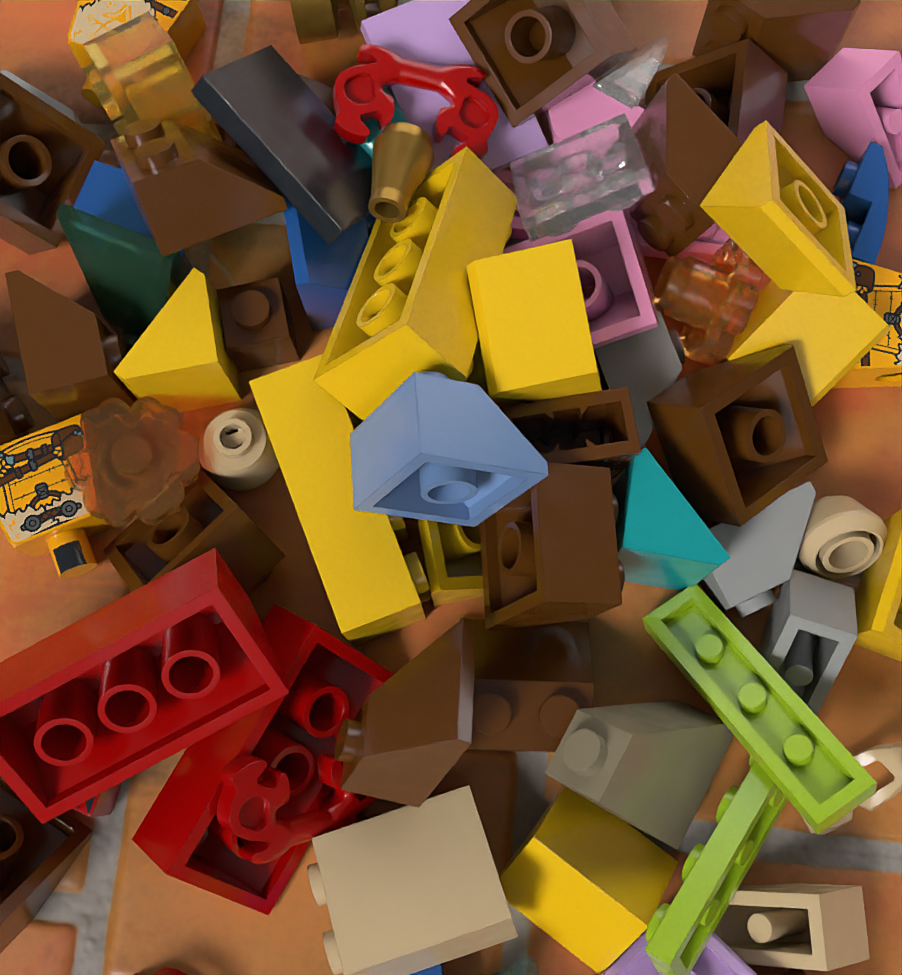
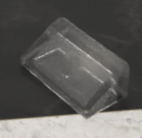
M660 35L634 51L600 76L593 84V87L631 109L634 106L637 107L666 55L669 47L668 39Z

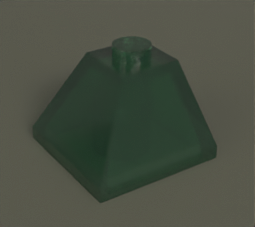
M61 203L56 212L57 218L102 316L116 333H120L127 351H130L191 271L179 251L162 257L153 239Z

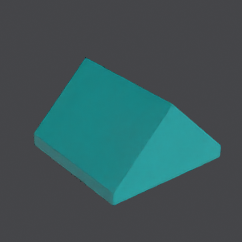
M643 448L641 454L634 456L612 487V492L618 501V518L615 524L618 559L623 564L626 582L683 591L689 586L693 587L731 557L647 448Z

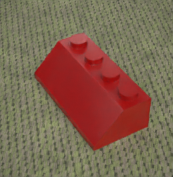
M216 548L0 662V776L41 824L290 693L287 680L250 598Z
M275 603L262 623V627L287 680L290 693L187 747L132 838L166 875L268 916L312 840L291 846L284 854L267 863L255 864L241 856L239 849L253 841L236 836L223 828L217 820V805L223 786L220 771L234 758L244 754H252L267 762L266 769L272 767L285 773L289 779V801L286 805L278 808L275 814L276 817L286 819L322 808L333 797L334 789L319 780L317 773L319 755L326 753L335 757V734L340 730L344 719L353 720L367 697L394 675V673L320 627ZM266 769L258 777L257 782L263 780Z

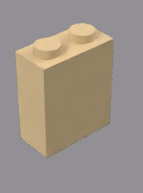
M469 785L426 799L419 808L408 805L312 838L317 862L307 866L308 877L318 906L325 904L328 906L333 929L323 932V942L328 962L334 975L341 973L344 975H410L518 937Z

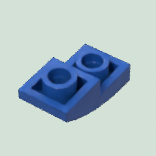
M870 142L857 163L850 160L845 162L831 193L840 198L839 202L845 208L852 259L875 265L887 222L889 181L883 147Z

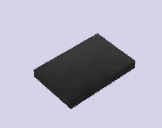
M272 45L202 75L191 90L193 96L326 243L332 244L371 214L368 204L371 197L372 158L360 144L346 141L334 131L336 117Z

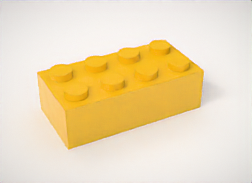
M467 146L427 174L411 201L404 220L397 223H389L376 219L313 381L362 421L414 372H440L447 375L451 380L465 382L473 370L474 360L472 358L479 336L466 266L474 260L503 254L505 244L512 234L511 223L518 197Z
M321 354L251 380L249 384L340 631L356 647L425 620L426 617L421 603L432 599L416 551L403 556L398 543L409 540L403 517L354 510L350 434L363 421L313 381L323 356Z

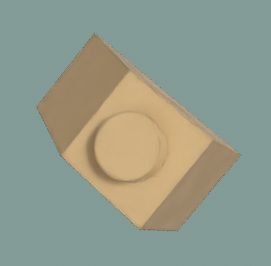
M794 883L739 886L714 930V933L746 964L831 971L870 959L862 886Z

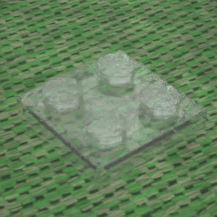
M626 113L509 163L521 221L531 242L545 236L556 237L566 234L583 220L607 210L620 211L635 204L641 196L655 191L650 173Z

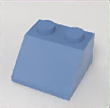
M414 372L350 434L354 510L475 527L548 476L547 461L479 385L451 380L447 375L440 372Z

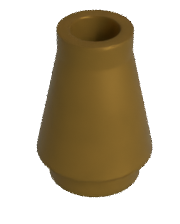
M405 122L392 123L373 142L372 185L368 209L374 217L381 221L397 223L405 219L411 201L434 164L435 155L432 149L431 138L420 127Z

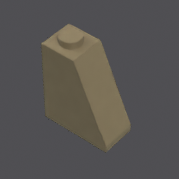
M680 700L577 709L544 774L630 825L678 850L734 735L719 717Z

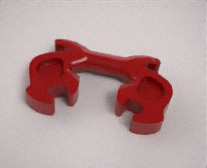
M364 44L359 48L357 61L363 64L343 70L336 78L332 96L337 117L333 129L346 141L355 144L366 143L370 130L363 123L364 121L376 120L381 132L390 125L395 109L394 98L386 94L383 88L400 84L437 92L450 103V107L440 109L434 121L432 131L435 143H440L445 135H450L461 143L454 148L449 158L466 146L480 160L488 152L487 139L496 126L499 112L495 102L486 93L477 89L486 76L485 71L480 68L463 64L441 67L404 59L385 47Z
M337 731L336 734H335V739H336V740H337V736H338L339 731ZM321 753L317 762V773L320 782L333 787V797L322 808L286 819L278 818L275 816L276 811L289 801L290 784L287 775L272 767L266 769L267 762L252 754H244L231 760L220 771L223 786L216 813L217 820L223 828L240 838L253 841L239 849L240 855L255 864H261L278 858L291 846L370 819L360 814V812L378 798L340 790L343 762L335 760V757ZM266 769L263 780L257 782L258 777Z

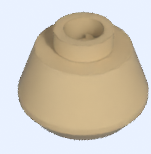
M251 408L227 410L212 419L201 435L199 459L202 468L212 481L226 489L244 491L259 487L266 483L280 466L262 416L258 410Z
M822 497L813 502L798 551L800 562L808 571L826 578L838 579L856 575L870 567L881 555L887 538V528L878 515L851 497Z

